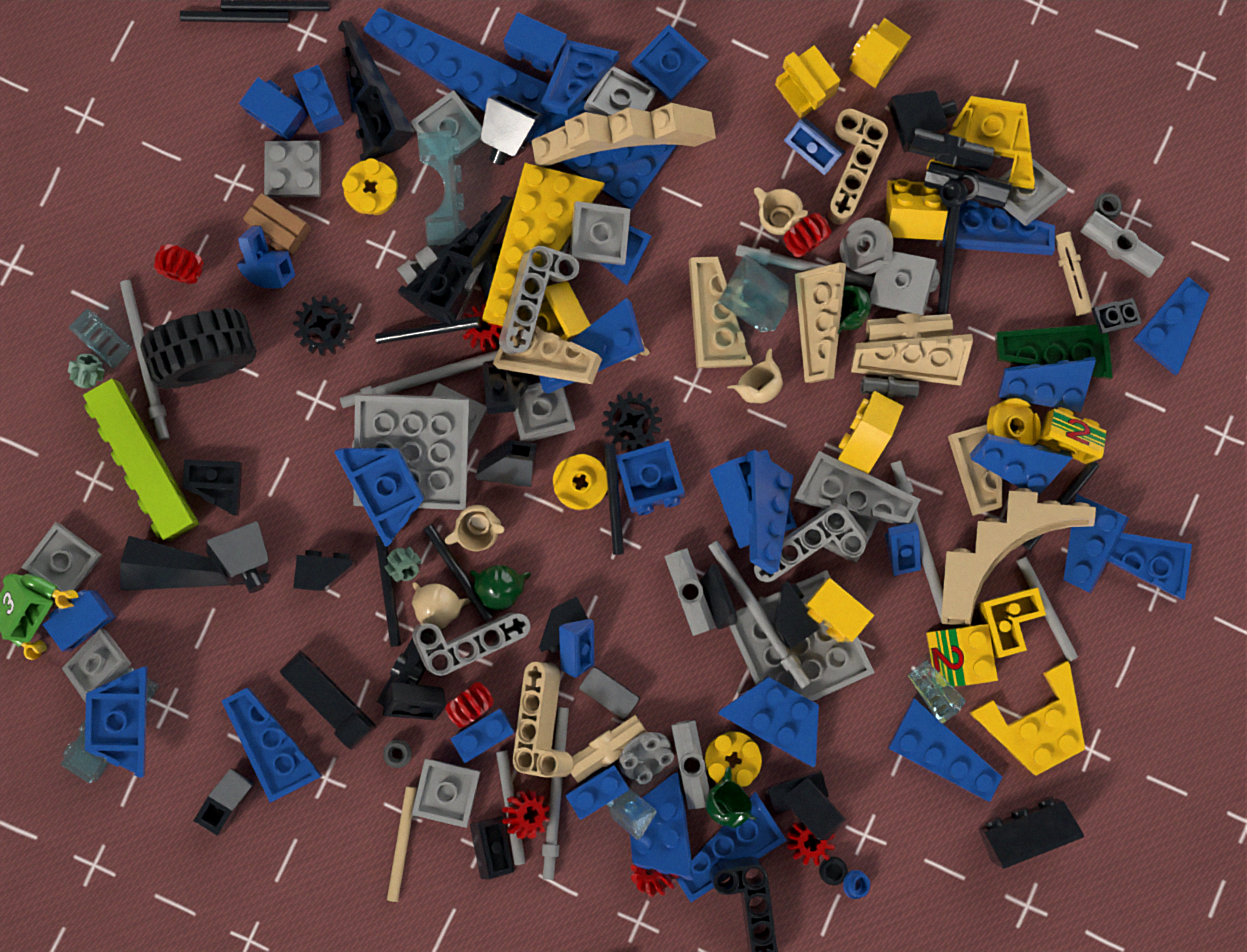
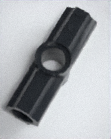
M913 128L907 141L908 152L935 158V161L959 166L960 164L969 168L988 171L994 158V148L968 142L965 138L946 133L941 135L932 131Z
M933 161L930 162L924 186L941 190V187L948 181L970 179L974 183L975 188L968 190L966 200L975 199L1005 208L1012 186L1011 182L981 175L974 169L963 170Z
M425 630L420 635L421 641L424 644L431 642L434 637L433 634ZM413 637L405 652H402L394 663L390 672L391 677L378 697L377 703L383 707L391 683L418 685L426 670Z

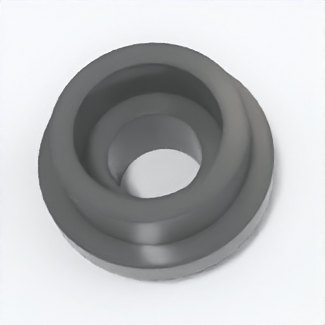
M1103 193L1094 201L1093 209L1107 219L1112 220L1120 214L1122 203L1115 194ZM1103 203L1109 204L1111 211H1105Z
M400 739L390 741L383 751L385 762L393 768H401L407 765L412 756L409 744ZM395 748H399L403 752V756L400 759L393 756Z

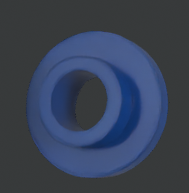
M851 870L844 878L843 889L845 894L852 899L866 896L870 890L869 878L860 870Z

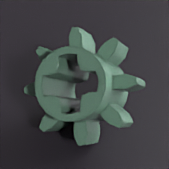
M92 354L77 356L76 361L69 362L68 373H70V380H73L74 384L81 388L96 386L97 381H103L105 372L102 369L103 363L99 362V359Z
M408 547L406 550L404 548H397L387 556L390 564L386 565L385 569L396 582L400 581V579L403 581L412 580L420 572L417 565L422 561L411 547Z

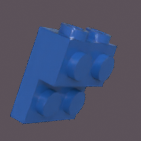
M669 441L616 456L631 513L637 512L638 516L652 513L654 511L653 507L664 504L665 508H671L681 504L680 499L685 498V492Z

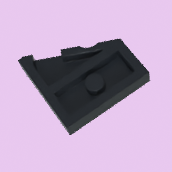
M493 362L483 363L487 414L515 412L533 374L498 369Z
M184 459L183 488L227 511L229 514L239 516L242 463Z

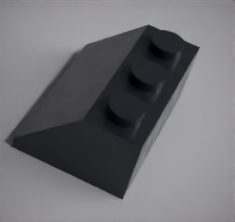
M1053 796L1037 801L1038 806L1027 809V807L1011 811L1012 816L1003 820L1000 817L984 822L985 827L978 829L990 860L1003 869L1084 838V834L1065 802L1057 798L1054 799Z

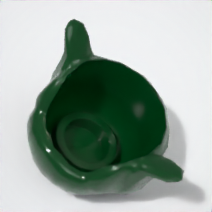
M844 286L840 327L837 334L842 330L860 328L868 318L871 310V300L863 288Z
M492 565L485 568L480 574L474 570L470 571V574L475 578V592L479 595L482 603L493 610H506L512 607L523 592L525 580L531 576L530 572L519 575L515 570L504 565Z
M727 767L724 777L707 794L705 806L707 813L716 823L737 828L749 819L757 820V817L751 815V801L746 792L732 781V769Z

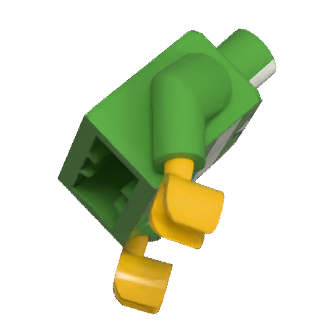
M15 573L8 574L3 579L4 587L0 593V632L3 639L12 641L18 647H24V655L27 659L35 660L42 657L41 653L47 650V645L41 640L33 643L30 640L52 606V598H55V603L59 608H69L74 605L69 603L67 598H78V593L74 590L61 592L57 590L58 586L31 574L23 576Z

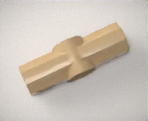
M910 313L898 315L896 318L866 321V338L868 342L952 336L953 321L950 314L920 316Z
M632 716L612 731L604 732L591 741L588 747L572 756L573 769L571 774L578 783L602 766L605 768L619 759L624 747L632 739L647 733L637 716Z

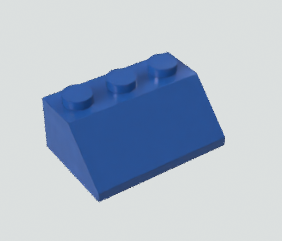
M767 450L759 452L760 454L771 460ZM746 456L732 459L710 470L739 548L750 545L749 527L753 525V518L751 513L748 512V501L752 500V488L747 486V475L751 474V464L747 463ZM790 507L788 508L785 532L797 527Z

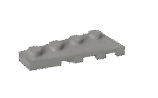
M820 451L816 455L794 498V502L825 509L833 504H841L852 515L897 525L910 523L921 500Z

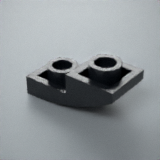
M1134 298L1119 302L1114 301L1091 308L1100 335L1129 329L1142 324Z

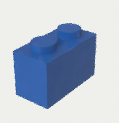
M517 12L503 42L507 54L517 60H522L523 58L532 62V66L540 71L545 72L549 70L554 72L566 45L567 34Z
M319 65L293 75L311 120L319 134L345 124Z
M257 77L239 102L240 106L247 114L285 140L290 141L308 116L303 109V102L291 94L289 97L282 94V89L273 81L268 79L265 82Z
M84 589L78 592V598L71 599L74 606L55 609L48 615L50 619L42 624L62 652L74 650L93 636L100 628L105 627L117 618L98 591H86Z
M500 708L450 739L464 763L511 736L516 730L503 708Z
M613 763L568 791L565 796L579 819L582 820L627 792L629 786L616 764Z

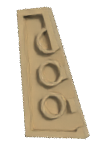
M718 257L690 258L689 272L696 367L719 368L753 365L745 347L743 332L740 331L736 319L737 314L734 305L731 304L728 295V287Z
M972 334L856 343L851 363V372L961 386L973 343Z

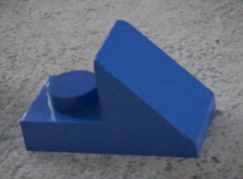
M916 522L888 528L889 533H886L884 537L893 575L896 576L921 570L919 528Z

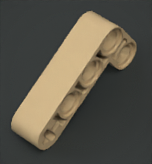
M855 109L842 111L835 124L836 135L841 140L855 145L827 211L830 221L839 225L848 222L855 211L888 134L885 123ZM849 120L854 123L855 128L846 129L842 122ZM867 132H877L880 136V139H870L867 135ZM859 155L866 156L869 164L862 165L858 163L856 157ZM854 180L859 188L855 190L849 189L845 181ZM844 198L847 199L848 202L844 208V212L841 214L837 211L838 207L840 206Z
M532 662L525 668L513 764L518 772L541 777H566L573 769L572 757L567 752L551 749L561 678L559 668L553 663Z

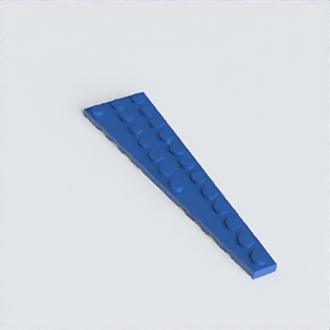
M380 7L364 27L366 34L449 90H454L458 96L484 113L488 97L500 93L543 114L544 118L529 142L531 145L533 139L565 126L566 120L585 112L591 113L584 109L585 100H582L568 116L542 110L541 102L549 84ZM660 144L623 147L586 154L558 163L577 176L605 183V187L601 192L632 212L678 145Z

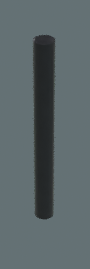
M221 0V10L330 12L331 4L330 0Z
M180 10V21L289 23L290 14L289 12Z
M949 207L937 315L948 314L960 207Z
M479 316L455 320L453 326L441 322L376 333L375 340L377 344L479 328L482 326V322Z
M605 443L604 451L613 555L624 554L616 448L615 443Z
M1096 461L1088 463L1059 497L1057 502H1060V505H1068L1100 465ZM1044 534L1026 541L1022 546L1026 550L1031 551Z
M431 524L423 529L484 622L494 617L491 610L482 603L479 595L475 592L474 585L434 525Z
M375 536L390 647L401 646L392 576L385 569V566L390 564L387 556H389L388 546L385 547L380 536Z

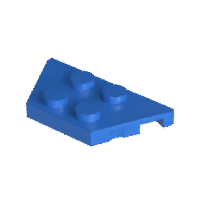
M399 448L336 449L334 453L385 547L390 545L400 529L403 528L410 516L424 500V495Z
M142 666L86 693L85 751L97 757L101 756L107 762L117 767L121 766L135 773L134 775L140 778L145 776L148 666Z
M767 676L758 682L756 686L745 691L737 699L719 709V715L813 768L815 767L819 708L817 703Z
M677 772L627 809L632 861L640 868L655 869L659 873L667 875L670 873L682 876L686 880H694L682 778Z

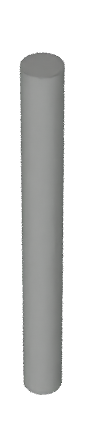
M1025 556L1017 560L1016 562L1029 587L1039 589L1046 613L1045 618L1067 661L1078 658L1028 558Z
M504 750L496 752L505 807H510L507 798L510 796L515 797L508 752ZM516 833L510 834L514 864H525L522 839H518Z

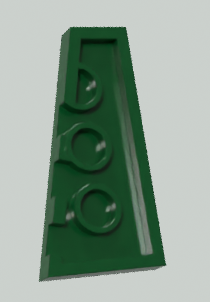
M1097 324L995 333L997 361L1025 366L1058 363L1057 361L1068 360L1070 362L1094 357L1096 361L1091 377L1108 380L1113 378L1109 335H1100Z

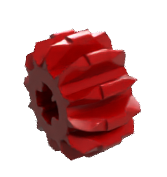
M814 213L803 218L785 232L783 240L788 250L795 257H801L824 243L832 231L826 219L822 218L820 213Z
M166 244L160 247L159 252L157 251L154 259V268L159 274L171 280L192 284L197 283L198 277L201 276L204 262L199 255L186 250V248Z
M486 303L482 305V311L480 312L476 306H472L474 315L471 316L465 313L463 315L464 318L479 316L482 325H485L487 322H484L482 318ZM488 323L490 330H483L482 333H480V328L467 329L463 338L465 341L472 339L470 342L472 348L477 347L480 343L481 350L486 351L487 343H490L491 347L496 349L497 345L494 340H499L501 334L499 332H501L503 326Z
M476 682L447 703L445 710L450 720L458 728H462L492 707L494 699L487 687H484L481 682Z
M528 790L527 793L517 791L516 798L508 797L507 801L510 807L502 808L504 813H508V817L502 820L503 824H510L507 831L510 834L516 833L518 839H524L526 836L529 839H534L536 831L543 833L545 828L542 822L550 821V818L545 817L544 814L550 810V807L542 806L545 798L543 796L536 797L535 791ZM527 810H528V811H529V815L525 816V819H524V818H523V814H526V813H527Z
M797 822L792 824L797 833H787L790 839L795 840L788 843L787 848L789 850L797 849L792 855L795 860L803 855L802 863L807 866L812 857L814 864L817 866L820 864L819 855H822L825 860L830 858L825 849L834 850L835 846L832 843L827 842L828 840L814 841V847L810 848L808 844L804 845V842L808 840V835L810 834L816 838L805 824L803 827H800ZM833 834L829 840L834 839L835 834Z
M635 864L630 865L631 870L634 872L630 876L632 882L637 884V889L641 893L646 892L653 898L657 892L665 896V888L674 889V884L671 881L679 878L678 875L670 873L667 875L659 873L655 869L648 870L637 867Z

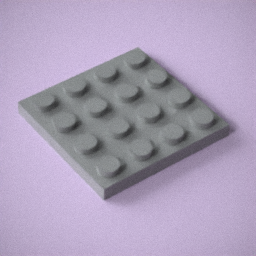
M356 393L354 448H399L424 495V500L418 508L464 510L467 497L469 398ZM354 490L353 506H363Z
M827 570L796 584L804 595V598L801 599L804 605L827 578H831ZM779 592L758 601L772 624L774 623ZM748 606L736 611L737 624L729 626L755 685L769 676L809 700L814 701L874 674V670L858 636L853 642H837L826 633L828 627L822 621L820 624L817 623L820 628L794 647H788L792 654L795 652L800 660V667L811 682L801 689L789 670L786 671L781 664L782 658Z

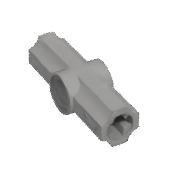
M1097 211L1092 213L1080 231L1105 248L1109 256L1114 259L1123 260L1148 278L1154 274L1163 262L1164 256L1141 242L1134 231L1122 229ZM1117 239H1122L1126 242L1127 250H1123L1118 246Z
M686 548L664 556L692 635L695 636L716 628L688 549ZM692 584L698 589V595L694 600H687L682 595V589L685 585Z
M687 720L671 724L688 809L706 807L705 800L710 790L696 721ZM694 757L699 760V767L695 771H687L684 768V762L687 758Z

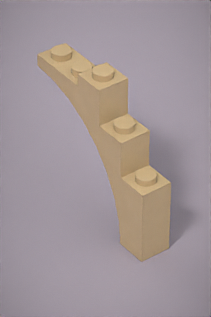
M670 103L651 112L626 108L608 117L585 112L566 120L565 126L533 139L532 146L536 166L547 167L574 157L623 147L660 144L695 147L715 139L716 134L712 112Z
M1018 488L1015 491H1009L1007 523H1001V520L995 518L978 521L975 553H970V550L962 548L954 549L953 552L947 551L941 614L942 624L971 626L975 603L983 584L993 569L1011 551L1026 541L1049 531L1068 527L1094 526L1096 507H1090L1089 504L1082 502L1073 503L1072 505H1060V502L1044 501L1041 504L1037 503L1038 493L1032 492L1030 489Z

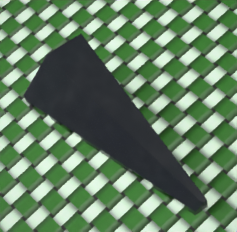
M342 20L338 29L344 33L346 47L342 48V53L344 57L348 58L350 71L346 72L352 113L357 114L359 123L356 137L361 139L363 147L360 160L377 159L401 149L412 136L414 130L351 21Z
M503 195L500 198L501 202L489 213L485 211L481 215V220L471 229L467 227L436 255L437 260L425 270L421 268L416 273L417 277L406 287L402 285L398 290L399 295L428 317L453 326L514 204L512 198Z
M128 536L120 562L121 590L229 585L210 557ZM265 573L260 575L264 584L269 583L271 574Z

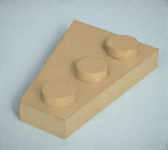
M987 425L948 436L972 516L1002 507V478L972 461L969 455L984 436L988 434Z

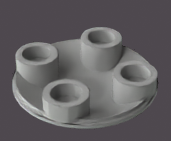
M656 732L645 733L635 737L621 752L619 758L621 772L627 778L637 780L639 784L650 782L654 775L673 762L674 754L672 753L671 743L666 736Z

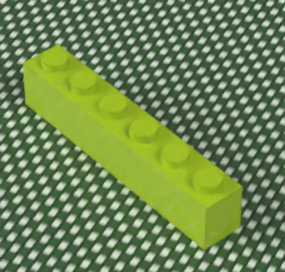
M110 379L85 393L83 397L87 403L84 404V407L92 419L96 418L100 425L97 430L101 438L106 443L109 441L114 450L111 452L113 460L118 466L122 465L127 474L124 476L127 485L131 490H136L140 499L137 502L141 510L145 514L149 513L154 522L151 524V528L158 538L162 537L163 540L172 541L200 525L121 382Z

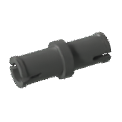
M863 376L860 392L861 394H873L876 391L889 399H892L893 396L917 399L919 382L895 380L894 377L880 379Z

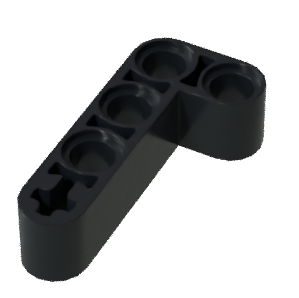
M299 650L280 669L281 675L335 729V736L350 750L357 748L377 728L375 723L304 652Z
M743 857L715 863L711 867L709 874L715 890L722 895L741 894L748 952H762L760 946H764L766 952H778L768 875L762 863L755 857ZM750 869H759L758 874L754 878L746 877ZM721 874H731L727 882H717ZM754 897H762L759 905H750V901ZM760 924L766 925L762 933H754L755 927Z

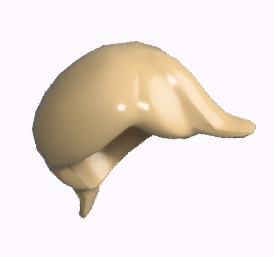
M759 187L754 189L760 206L759 217L761 225L771 234L785 235V232L808 215V211L803 210L801 199L788 189H775L768 193Z
M772 349L767 351L764 362L752 367L740 378L738 385H731L727 388L735 389L749 403L762 404L775 398L782 389L783 380L779 367L772 358Z
M472 505L460 513L456 520L455 528L445 538V543L453 544L458 542L462 547L470 551L486 550L494 545L498 538V533H503L504 528L501 526L500 519L488 507Z
M416 582L412 583L415 589L412 606L420 623H431L439 629L445 628L458 617L462 607L471 602L469 598L459 600L451 589L441 584H428L421 588Z

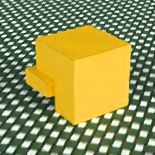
M814 45L800 56L792 52L785 57L782 66L785 72L776 78L775 85L801 119L834 96L841 80Z

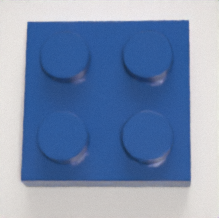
M668 24L631 62V66L652 86L658 89L665 98L672 102L706 67L708 59Z

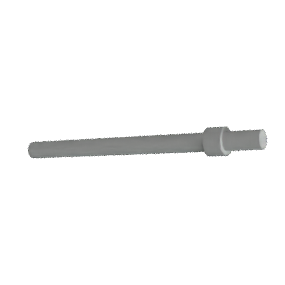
M738 245L735 254L756 260L758 264L767 265V263L804 272L826 266L770 252L771 249L763 247L755 249ZM845 270V282L872 288L875 277Z
M124 280L120 282L150 404L148 408L150 420H154L158 440H166L170 437L165 417H167L165 405H161L157 386L151 382L140 348L144 332L131 280Z
M498 350L374 388L372 386L360 389L361 392L357 393L389 395L483 366V363L494 362ZM356 393L340 398L343 408L355 405Z
M902 462L891 463L897 483L895 487L912 495L911 492H914L911 481L907 480ZM916 509L910 523L916 522L919 528L920 558L942 623L943 589Z
M718 540L710 544L708 547L782 658L780 662L785 670L791 672L801 689L809 685L811 682L800 667V660L795 652L793 654L790 652Z
M558 707L554 750L565 752L569 708ZM563 777L551 778L550 810L548 811L550 821L547 822L546 843H543L542 856H544L543 879L554 880L556 857H559L560 845L557 844Z

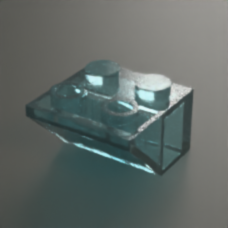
M744 255L718 302L760 332L773 331L777 328L788 308L789 285L752 258Z

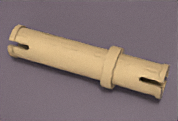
M1071 232L1056 235L1055 242L1060 256L1058 263L1059 267H1063L1076 310V316L1092 312V305L1079 264L1081 257L1076 253ZM1066 249L1068 250L1070 261L1074 271L1071 270ZM1074 277H1076V281H1077V284H1078L1079 291H1080V294H1081V298H1082V299L1079 298V294H1078L1077 287H1076V284H1075V281H1074Z

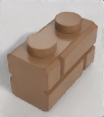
M263 193L257 197L253 206L250 207L243 217V220L249 225L247 230L251 226H261L264 236L271 240L269 245L277 251L286 250L292 255L311 231V227L307 222Z

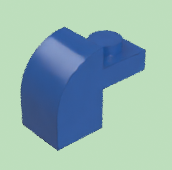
M251 226L238 238L240 250L244 258L237 263V266L243 276L254 285L262 288H283L296 276L289 252L269 251L261 226Z

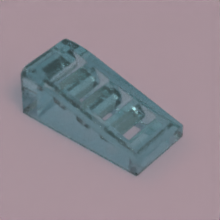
M88 308L69 326V329L113 369L133 349L95 312ZM99 328H102L103 330L92 341L90 337ZM110 336L111 339L100 348L99 345ZM118 343L120 347L109 357L107 353Z
M927 660L907 675L932 713L942 724L956 715L966 702ZM924 674L928 677L925 680L921 677Z

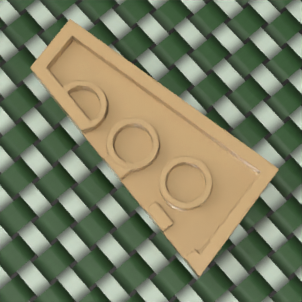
M836 263L795 274L805 383L834 379L839 336L837 331L840 327L846 270L845 263Z
M535 325L528 349L521 353L507 354L499 347L493 364L498 369L593 384L602 359L598 354L573 342L562 340L559 336L553 333L549 334ZM515 336L510 337V341L514 342V346L519 345V341L515 339Z

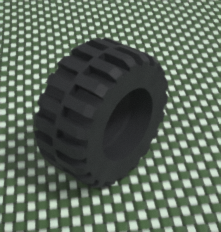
M231 308L201 311L196 314L182 316L176 320H170L166 324L159 325L154 330L148 331L142 337L140 343L151 382L158 388L163 389L189 387L219 379L228 374L230 375L239 369L247 367V364H251L257 353L246 316L237 309L232 310Z

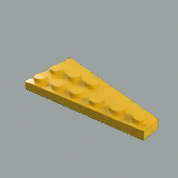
M524 163L482 318L484 322L503 326L523 254L537 246H545L561 252L571 237L574 203L576 201L593 203L605 187V183ZM534 253L532 261L537 267H541L542 257ZM526 280L525 290L530 294L535 290V286L532 281ZM520 306L518 308L517 316L522 311L523 307Z

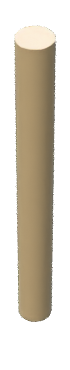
M406 786L387 896V900L392 902H398L413 816L412 811L417 788L412 786Z

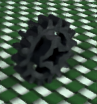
M326 295L322 296L321 301H318L313 296L311 305L303 302L302 305L305 310L303 312L296 311L295 313L300 317V320L293 322V325L300 329L294 335L297 338H303L299 344L303 348L309 345L308 351L312 354L318 349L321 356H325L326 350L335 355V347L337 346L345 349L344 339L352 340L348 331L355 330V326L348 323V321L353 319V315L351 313L344 314L348 307L345 304L338 307L339 300L334 297L329 302V298ZM324 308L332 309L338 314L329 315L324 311ZM313 313V316H312L310 322L307 323V321H308L310 315ZM325 320L328 324L326 325V330L322 331L320 329L322 326L321 322ZM339 328H341L340 333H339L338 336L335 338L334 336H335L337 330H338ZM310 337H321L324 343L315 342Z
M630 391L626 399H623L619 394L617 395L618 403L608 402L611 411H603V416L608 418V421L602 422V427L609 428V430L604 435L606 438L613 436L612 443H615V445L621 443V451L624 452L627 446H631L632 451L636 450L638 445L645 448L647 447V440L652 443L656 441L652 434L661 432V429L655 426V424L662 422V417H655L659 407H650L652 403L651 398L643 401L642 393H639L637 398H633ZM629 404H635L644 409L637 411L631 409ZM620 410L622 414L621 419L613 425L614 416ZM628 416H631L633 419L640 418L637 421L636 428H632L631 425L624 426L627 423ZM650 419V428L644 435L642 430L643 424ZM626 433L632 435L634 440H627L619 435Z

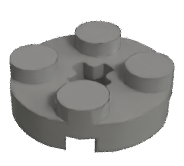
M862 218L850 225L847 229L849 233L846 239L842 238L840 244V256L842 262L854 272L865 275L874 273L891 262L893 258V236L886 224L872 218ZM868 240L870 242L869 249L867 251H862V248L866 246V241Z

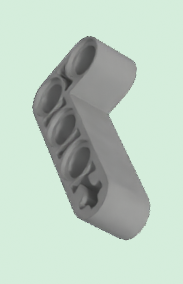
M545 246L534 247L523 254L499 337L500 348L504 352L516 354L528 349L548 279L555 282H564L576 277L579 272V263L575 257ZM534 253L542 257L541 267H537L533 263L532 256ZM560 262H564L568 267L566 276L559 272ZM526 280L534 283L535 291L533 294L525 290ZM520 306L527 311V319L525 321L520 320L517 316V310ZM515 336V339L519 341V345L514 346V342L510 341V337Z
M833 504L784 538L778 572L769 574L756 565L754 572L759 580L771 582L831 540L835 541L846 556L857 557L865 550L867 536L844 505ZM833 513H839L843 516L844 522L840 525H835L830 522L829 516ZM810 529L818 530L821 538L817 541H812L807 537L806 532ZM850 536H856L860 539L861 545L850 547L847 545L846 539ZM787 545H792L797 548L798 554L790 557L785 554L783 548Z
M507 613L448 642L445 641L441 630L436 625L424 622L414 628L412 637L426 669L435 675L442 676L524 638L530 631V621L523 614ZM512 620L520 621V625L517 626L518 631L507 630L503 632L501 629L511 627L513 625ZM426 628H430L433 631L434 637L431 642L424 644L420 638L421 632ZM488 630H493L496 634V640L491 645H486L484 642V635ZM463 642H468L471 647L470 653L466 657H460L458 654V647ZM442 654L445 657L444 666L440 669H434L432 659L436 655Z

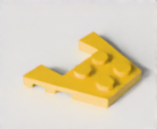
M971 96L955 120L949 134L965 138L968 142L992 147L996 156L1014 158L1009 182L1015 187L1034 189L1035 180L1026 104ZM933 158V159H931V160L929 161V163H928V165H927V170H928V168H929V164H930L931 161L936 162V163H940V164H944V165H948V166H951V167H954V165H950V164L942 163V162H939V161H935V158Z
M1064 661L1043 672L1057 699L1019 720L1007 725L994 700L970 711L971 716L982 724L993 737L1005 746L1035 776L1085 750L1072 673L1068 661Z

